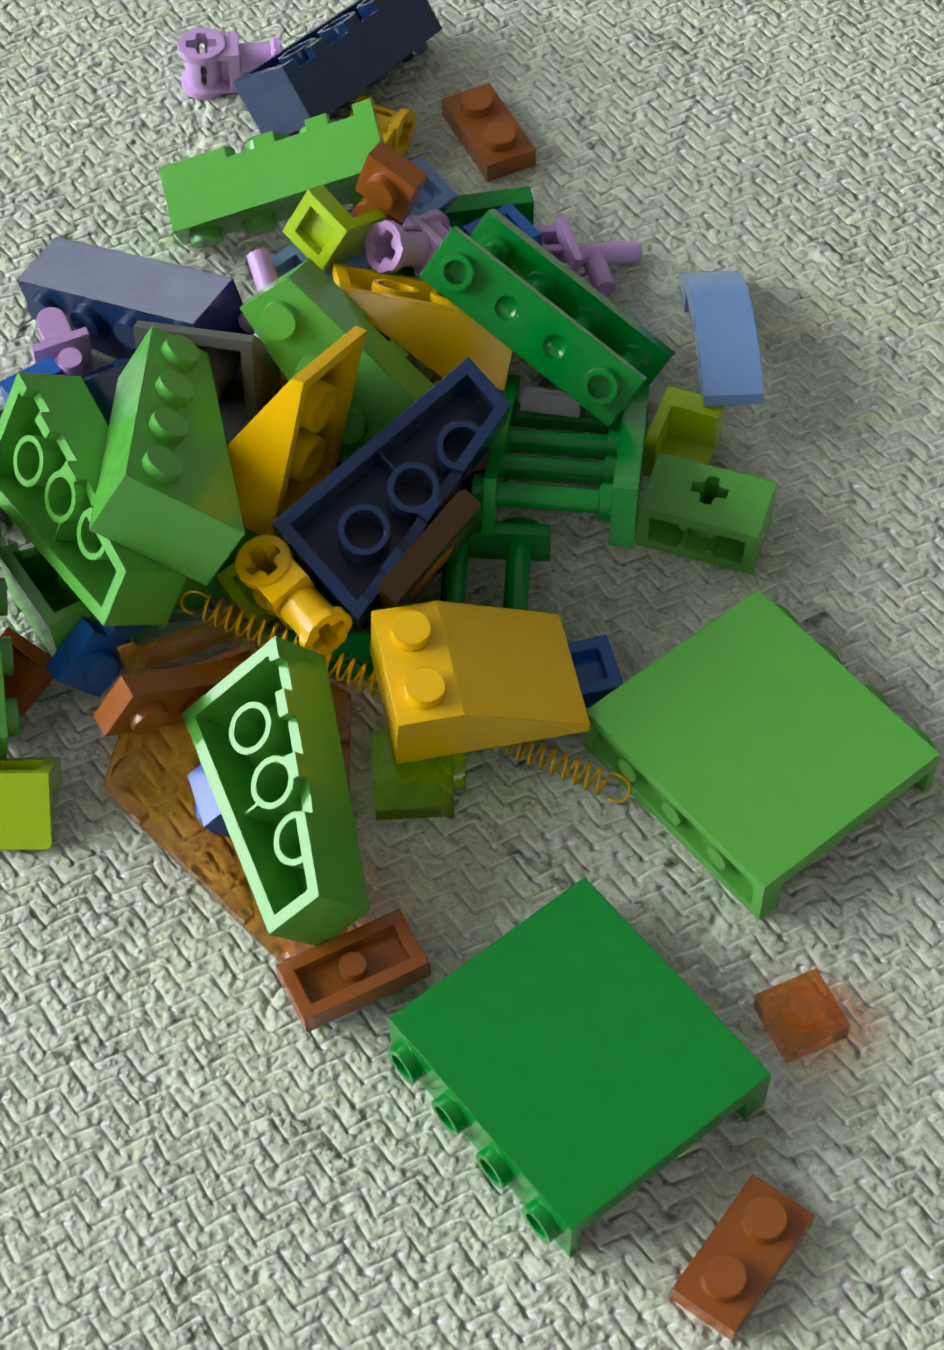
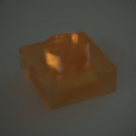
M817 968L755 994L753 1007L786 1064L848 1037L851 1025Z

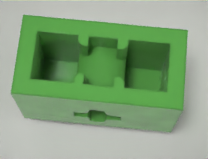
M659 452L638 507L636 545L753 575L772 521L777 482L759 478L751 473H739L703 464L691 458H680Z

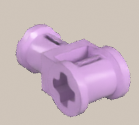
M196 28L183 33L177 44L179 55L185 62V71L181 78L183 91L189 97L197 100H211L223 94L238 93L232 82L281 51V37H272L270 42L239 43L238 31L218 32L210 28ZM201 43L205 45L204 54H200L199 45ZM203 74L207 75L206 85L202 84L201 75Z
M434 209L421 215H407L403 226L393 220L374 223L368 230L365 239L368 263L379 273H390L401 269V267H411L420 275L451 230L450 220L442 211Z

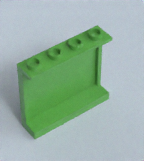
M759 589L586 709L590 730L584 732L583 746L609 772L619 773L629 780L632 788L631 794L758 920L779 906L783 884L912 785H915L923 794L931 788L940 753L935 750L929 737L922 730L914 726L910 727L888 707L886 700L877 689L860 682L842 665L838 655L829 646L817 643L798 625L795 617L786 607L780 604L775 605ZM613 775L628 790L626 781Z

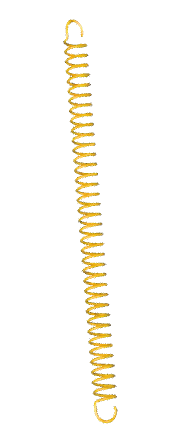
M190 590L185 592L180 598L179 602L182 610L187 614L193 615V612L188 611L183 606L184 597L190 593H197L207 597L202 614L204 623L209 622L214 617V627L217 628L225 621L226 633L232 631L236 626L237 637L243 636L247 631V641L252 642L258 636L259 647L264 646L275 635L277 624L274 625L267 639L261 644L262 633L267 621L264 619L256 634L250 639L255 614L252 615L245 629L239 634V626L244 609L241 610L238 618L228 630V621L233 604L230 605L221 622L216 625L222 599L219 600L210 617L205 620L211 594L207 595L200 591ZM288 628L285 630L283 636L281 637L284 640H286L287 634L289 632ZM296 635V637H295V639L293 640L292 643H294V644H297V643H298V640H299V636H298V635ZM333 652L326 655L325 657L327 661V669L329 667L330 659ZM342 653L328 675L330 676L337 668L336 680L339 682L348 673L347 684L349 687L360 677L358 684L360 692L371 682L369 693L370 696H374L379 691L377 687L372 693L376 678L374 670L361 688L367 666L366 663L362 665L358 674L350 683L356 661L353 658L343 675L339 678L344 653ZM529 741L520 755L522 743H518L515 756L517 761L522 758L530 746L527 757V765L529 766L534 762L542 749L538 763L539 771L545 767L553 755L549 770L550 776L557 771L564 760L561 780L566 779L576 764L572 778L573 786L578 783L587 769L583 784L584 791L590 787L599 773L594 791L595 796L598 795L613 774L626 781L628 793L623 799L614 800L608 797L607 800L613 803H622L631 795V783L619 773L610 772L599 788L603 772L602 767L595 771L588 782L591 762L584 766L576 778L580 757L574 759L565 773L569 757L568 752L563 754L553 769L558 751L557 747L551 750L542 764L546 742L540 745L531 760L535 741ZM512 744L509 750V745L505 746V756L510 754L516 744Z

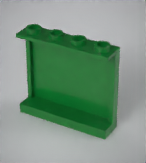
M585 877L389 1018L391 1048L388 1049V1055L399 1074L411 1085L418 1080L434 1098L431 1101L432 1108L444 1127L454 1136H458L462 1132L479 1150L476 1153V1159L489 1180L499 1189H503L508 1185L525 1204L522 1207V1213L534 1233L546 1244H550L555 1240L569 1257L578 1252L580 1233L736 1111L745 1120L764 1105L771 1078V1073Z

